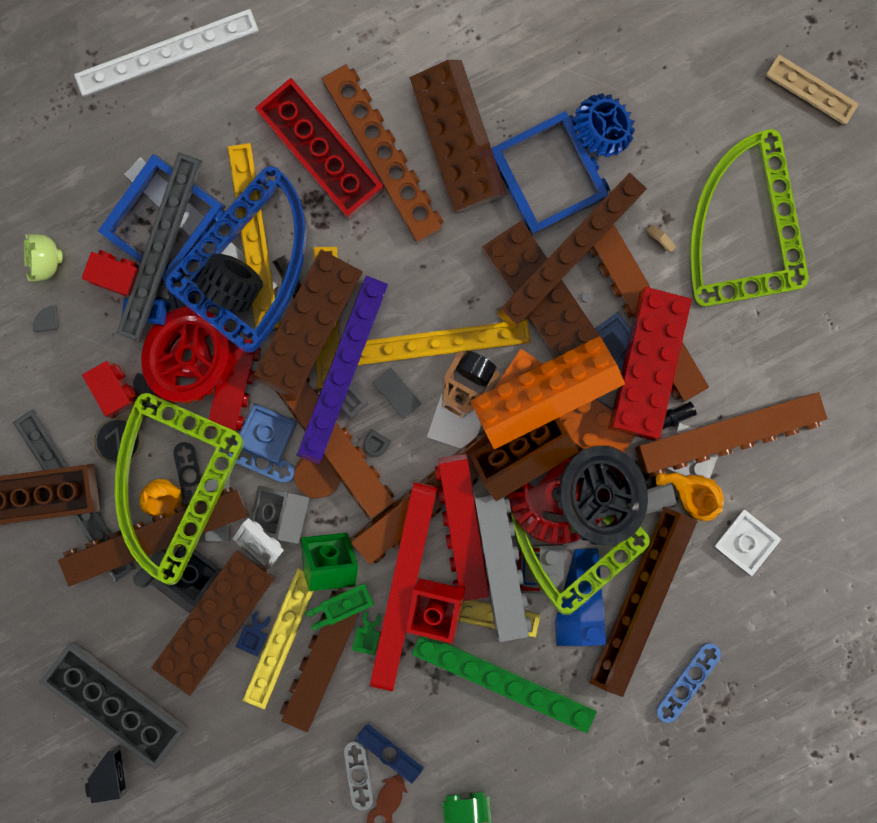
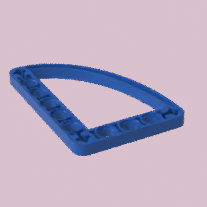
M274 166L265 167L166 279V287L173 296L242 351L248 353L254 352L259 348L281 318L298 283L303 266L307 235L305 215L296 190L288 178ZM268 175H270L271 177H272V176H275L276 180H275V181H272V180H269V181H268V180H267V176H268ZM262 183L263 186L266 185L268 190L265 191V189L259 184ZM280 187L288 198L293 214V249L280 290L259 325L253 330L231 311L208 299L195 283L209 257L214 253L221 254ZM253 191L262 192V197L257 201H252L249 198ZM239 208H244L247 211L246 215L240 219L235 218V211ZM222 226H229L231 228V232L227 236H220L218 234ZM206 244H214V252L211 254L203 253V248ZM192 261H197L200 264L198 270L194 272L188 271V264ZM183 271L188 277H190L189 279H187L185 276L183 277ZM174 281H177V282H180V281H181L182 286H181L180 288L177 287V286L175 287V286L173 285V282H174ZM200 293L201 300L198 303L192 304L189 302L190 295ZM210 307L219 308V313L214 318L207 317V310ZM228 321H235L237 323L236 329L232 332H227L224 329ZM242 332L247 338L252 337L254 342L252 344H245L240 333Z

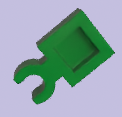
M365 611L362 618L365 626L364 628L357 626L352 650L375 656L381 632L375 631L374 628L380 623L381 615L377 614L376 621L369 622L367 619L368 611Z

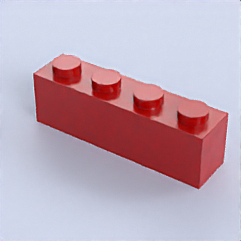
M243 338L245 344H252L254 342L253 340ZM232 343L233 347L230 348V353L233 356L232 360L228 363L230 369L228 374L225 373L223 375L222 384L216 386L208 420L237 432V430L241 431L245 417H242L241 414L243 407L247 408L250 394L247 393L249 384L253 385L254 379L252 378L255 371L252 369L254 361H259L261 348L248 353Z

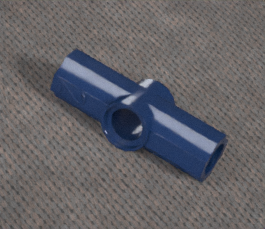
M367 723L355 738V740L376 755L383 764L390 766L411 784L424 769L423 765L370 723ZM392 747L396 750L397 755L392 759H388L383 755L384 749Z

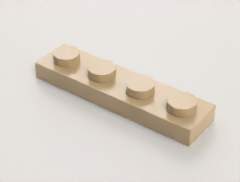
M780 54L776 57L765 75L844 125L848 123L859 105L856 101Z

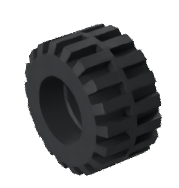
M214 253L209 257L196 280L198 288L208 299L225 309L235 312L248 311L263 287L261 277L249 265L235 257L220 253Z

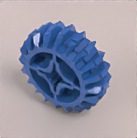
M603 93L597 96L595 94L591 95L587 100L585 99L580 103L581 105L575 111L576 116L573 122L577 125H575L573 130L579 132L576 139L583 140L582 147L588 146L589 153L596 151L597 157L602 155L605 157L615 156L628 148L629 143L634 139L632 135L635 129L632 125L635 121L629 118L632 112L625 110L626 104L621 105L619 104V98L613 100L611 94L605 96Z

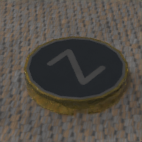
M120 417L110 418L103 422L96 431L94 438L95 449L99 456L108 463L117 465L121 439L128 419ZM140 430L135 440L131 461L136 458L142 447V434Z

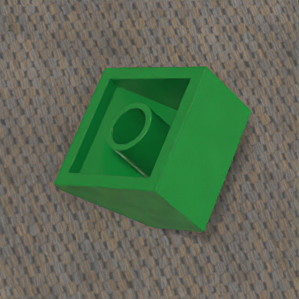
M347 533L301 537L303 571L309 591L356 586L358 563Z

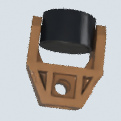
M467 350L464 354L458 351L443 378L442 407L461 418L473 412L474 408L470 400L492 390L501 374L495 371L497 368L495 364L478 353ZM456 370L471 382L487 387L480 393H477L455 381L454 372ZM455 399H460L462 402L458 403Z

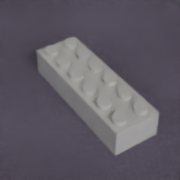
M491 495L475 498L474 503L497 642L529 637L528 632H532L530 617L525 618L524 609L528 608L526 594H521L520 585L524 584L522 571L516 568L515 561L519 560L517 546L512 545L511 538H514L515 531L513 522H508L507 514L511 512L509 498L504 499L503 497L497 502Z

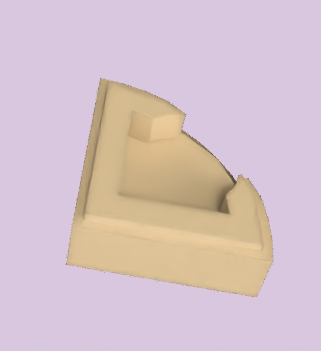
M653 225L646 230L652 239L658 240L666 251L672 252L676 248V245L662 230Z

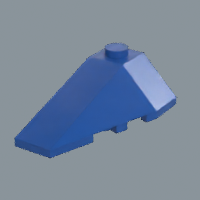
M598 548L574 549L564 591L599 561ZM600 567L596 569V574L599 578H601ZM584 581L578 585V590L582 594H589L592 590L588 582ZM602 588L570 615L557 613L555 620L556 646L606 645ZM573 589L570 591L573 593L571 598L568 600L562 598V608L569 607L571 609V603L576 598L579 602L582 601V599L575 595Z

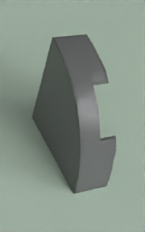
M55 305L48 306L38 313L33 323L34 332L58 329Z

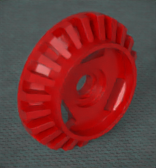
M182 307L166 314L165 325L154 324L144 341L141 354L143 376L152 391L163 399L178 404H189L195 400L200 401L206 394L211 395L214 392L213 389L217 385L222 384L223 375L225 373L228 374L230 369L228 363L232 360L233 356L230 353V348L233 347L232 342L190 308ZM207 311V317H216L213 313ZM210 336L214 344V357L211 355L206 340ZM179 337H181V338L178 340V342L175 344V346L173 347V349L171 350V348H172L173 344L176 342V340H177ZM191 349V359L184 362V352ZM177 377L196 379L195 383L189 385L176 384Z
M572 458L549 470L550 472L536 488L527 483L509 494L510 508L516 522L526 533L539 541L549 544H568L580 540L579 535L569 529L570 525L567 521L556 522L542 517L543 512L564 515L562 508L558 507L559 501L552 498L551 492L560 487L559 476L564 472V465ZM578 483L576 485V501L579 493ZM600 489L598 491L597 496L598 499L604 503L606 500V493L604 490ZM602 518L596 519L597 525L599 524Z

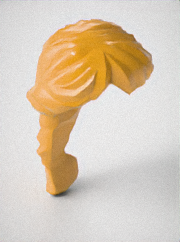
M676 472L670 474L660 473L656 476L657 485L663 486L672 482L673 486L678 490V496L690 517L699 521H712L722 512L724 495L721 487L714 480L703 475L683 476Z
M155 479L143 487L140 493L139 506L144 513L155 517L165 513L168 517L176 514L175 508L182 506V492L167 479Z

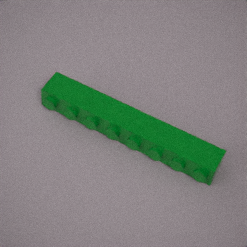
M419 636L412 651L413 656L587 734L597 713L596 709L450 643Z

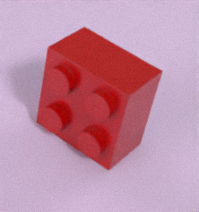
M99 250L98 254L90 253L81 279L92 285L129 297L139 265L124 258H121L120 262L116 261V257L112 256V254Z
M106 360L82 374L105 417L114 418L134 406L135 398L138 396L133 387L126 384L123 380L126 375L119 364L117 365Z
M419 578L413 590L406 632L452 644L458 631L466 589Z

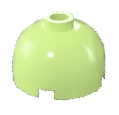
M26 234L25 237L28 240H24V265L30 267V273H26L28 281L47 280L55 274L58 264H62V251L56 248L55 242L50 237L41 234Z

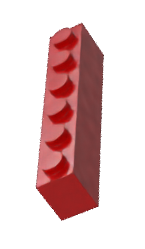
M467 454L438 458L439 465L434 466L436 480H441L443 489H438L440 503H445L446 512H442L444 526H449L450 535H446L447 548L453 549L454 557L449 558L451 572L456 571L457 580L453 581V585L466 589L464 601L489 597Z

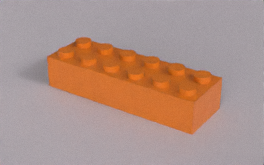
M599 336L470 400L489 441L493 448L496 449L625 385V382L615 360Z
M520 349L495 388L543 363ZM596 399L560 416L574 443L583 449L593 446H610L625 452L635 437L609 430L612 410Z

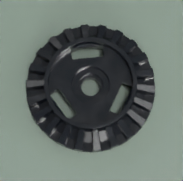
M593 446L581 450L564 465V472L560 474L558 479L560 481V487L557 488V494L560 495L558 507L562 508L564 513L562 518L569 523V529L573 533L576 532L580 539L583 541L587 540L590 544L608 546L621 543L635 534L646 515L648 493L643 474L637 464L627 454L614 447ZM606 472H608L613 477L617 486L606 475ZM580 478L581 483L578 498L576 501V485L578 479ZM600 489L604 490L606 493V500L604 503L601 502L597 496L598 491ZM613 515L614 520L611 524L602 527L597 526L596 519Z

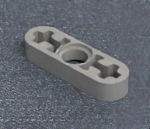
M352 740L346 744L344 749L351 801L357 810L364 811L370 808L373 803L366 748L357 740ZM353 745H356L357 749H361L362 752L358 753V762L363 760L364 764L350 766L349 762L354 763V756L349 754L348 751L352 749ZM359 768L365 772L366 777L363 781L356 782L353 780L352 772L355 769ZM367 784L368 788L363 787V793L369 799L366 800L365 805H361L360 801H356V798L359 797V788L354 790L353 786L361 787Z

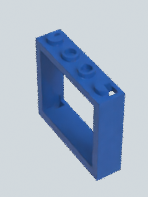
M566 111L491 148L499 173L532 236L603 201L609 195L610 187L606 179H601L597 172L599 170L597 161L594 157H589L586 151L589 149L588 146L582 147L583 140L576 139L578 133L573 129L577 124L573 122V115L568 116ZM563 123L598 193L538 223L502 152Z
M152 154L98 230L99 233L140 263L143 254L114 232L159 169H162L171 176L173 166L155 154ZM196 183L192 192L212 207L167 270L164 271L162 280L165 282L171 272L209 231L213 223H216L225 213L223 209L226 206Z

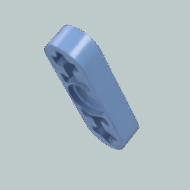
M255 455L252 457L251 465L247 464L249 459L241 457L240 460L237 459L236 461L237 464L282 483L289 482L294 478V466L282 459L275 466L284 468L287 465L288 471L291 472L290 476H284L283 479L280 478V473L273 470V475L268 473L273 467L272 462H269L266 469L261 470L257 468L255 462L258 457Z

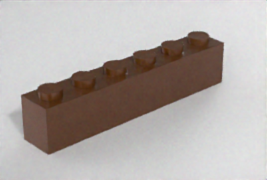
M338 588L337 592L332 591L329 599L346 592V590ZM360 612L332 625L328 624L321 627L318 636L313 635L308 648L312 649L309 658L304 657L298 669L302 671L299 680L294 679L289 692L293 693L290 702L285 701L279 713L283 715L281 722L308 733ZM325 613L322 614L319 621L327 619Z

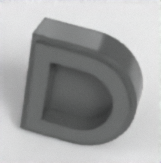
M371 429L364 440L363 447L368 455L379 457L385 453L392 441Z

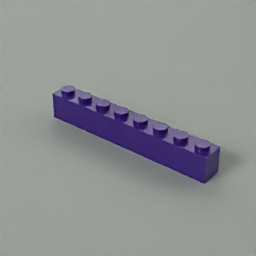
M367 275L365 276L296 456L319 464L322 460L386 292L387 283Z

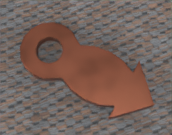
M400 774L382 781L386 785L379 792L376 808L368 814L367 823H374V818L379 815L385 818V823L393 822L392 814L400 806L402 791L408 793Z

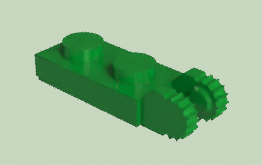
M363 583L322 602L321 605L304 613L306 617H312L324 610L327 619L315 622L310 626L312 631H315L328 624L337 623L375 604L366 584Z

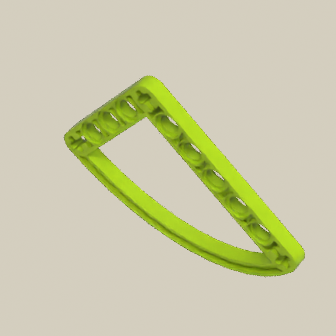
M768 129L757 132L732 147L718 162L703 187L692 224L689 258L693 299L700 307H710L795 291L804 288L808 284L809 275L782 137L777 130ZM768 135H771V138H776V141L773 143V150L778 149L779 152L766 154V152L771 150L770 144L764 141ZM759 145L784 270L704 285L702 276V238L706 214L713 192L731 163L748 149ZM777 157L781 161L780 169H771L768 164L769 159ZM774 181H783L786 185L785 191L782 193L776 192L773 189ZM781 203L787 204L790 207L789 215H780L777 211L778 205ZM790 226L794 229L795 235L792 239L783 237L782 229L784 227ZM794 249L799 253L797 262H790L787 259L786 254L788 250ZM801 264L802 268H798L797 273L798 276H803V280L800 281V285H797L796 282L791 280L795 276L794 269L789 271V267ZM770 277H777L780 280L779 289L772 290L769 288L768 280ZM753 281L756 283L757 291L755 294H748L745 291L746 282ZM729 285L734 289L732 298L727 299L722 296L721 290L723 286ZM713 287H717L719 301H715L716 296L708 298L707 303H704L703 299L698 298V295L702 294V290L709 294L715 292Z
M144 393L136 399L121 439L115 472L116 513L124 541L139 565L159 581L167 585H174L180 580L243 449L244 441L236 431L157 396ZM150 399V403L158 407L157 413L149 407L144 410L145 407L142 403L148 402ZM167 408L174 409L175 414L171 420H164L162 417L163 411ZM144 416L216 447L159 567L144 552L136 537L131 522L128 501V478L131 456ZM189 417L196 420V425L191 430H187L183 426L185 419ZM209 427L217 429V435L213 439L205 437V430ZM235 437V440L238 442L237 446H231L229 452L233 454V456L230 457L226 453H222L221 451L222 449H224L227 452L229 448L227 440H232ZM220 458H226L228 460L227 468L221 471L217 470L215 466L216 461ZM212 479L216 480L218 483L217 489L214 492H207L205 489L206 482ZM200 501H204L207 504V510L203 514L195 512V505ZM189 523H194L197 526V531L192 536H186L184 533V528ZM178 545H184L186 548V554L182 558L174 556V549ZM171 558L175 562L181 563L179 567L174 565L172 569L175 576L173 578L169 577L166 580L167 576L164 574V571L170 570L173 565L169 562V559Z
M579 478L577 483L580 488L581 479ZM512 511L510 512L516 541L525 563L545 596L557 611L563 615L574 613L642 554L650 542L648 534L640 526L633 535L636 538L642 537L644 539L642 542L643 547L640 545L634 546L633 542L635 539L631 536L615 546L560 594L537 559L527 533L516 522ZM613 515L602 518L607 525L611 524L614 520ZM617 551L625 552L627 561L624 563L616 562L614 553ZM605 566L608 568L610 574L606 579H601L597 576L596 569L598 567ZM588 582L592 588L589 594H582L578 590L579 583ZM573 589L575 595L582 599V601L579 602L576 598L571 603V609L569 607L562 608V598L565 600L571 598L573 593L570 591Z

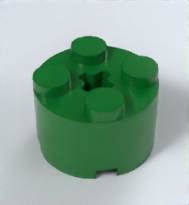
M484 791L470 793V798H460V794L446 795V800L442 801L444 823H492L489 796H484Z

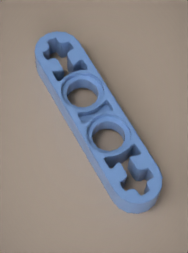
M713 643L703 644L660 701L656 713L663 722L671 723L678 718L718 663L721 651L717 645ZM713 647L715 649L713 651L715 658L709 657L705 663L709 667L706 669L696 660L700 658L703 661L706 657L704 650H710ZM694 666H698L702 670V676L697 680H693L689 676V671ZM678 686H686L688 689V695L684 699H679L675 695V690ZM670 696L676 702L681 703L679 708L676 705L672 707V716L667 715L663 717L664 712L662 708L664 706L668 708L672 704L668 700Z

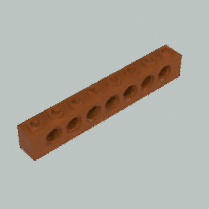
M347 64L322 78L324 86L417 244L442 230L440 224L443 223V219L437 210L433 212L430 208L429 203L432 201L425 190L420 191L417 185L420 181L413 169L408 170L405 165L408 162L405 154L401 149L396 150L393 144L396 140L390 129L385 131L381 124L384 121L378 109L373 110L369 104L372 99L366 88L361 90L357 82L360 81V78L355 69H349ZM347 87L355 90L354 95L350 98L342 95V91ZM362 107L366 109L367 114L363 118L355 117L354 111L357 108ZM369 128H376L379 134L375 138H368L366 131ZM381 148H387L391 151V154L388 158L382 159L377 155L378 151ZM392 169H401L403 172L402 176L399 179L391 178L389 173ZM410 188L415 192V195L412 199L406 200L401 196L402 191ZM416 209H424L427 213L426 217L422 220L415 219L413 213Z

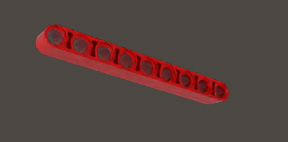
M417 482L413 483L370 687L391 692L394 689L413 590L418 579L437 487Z

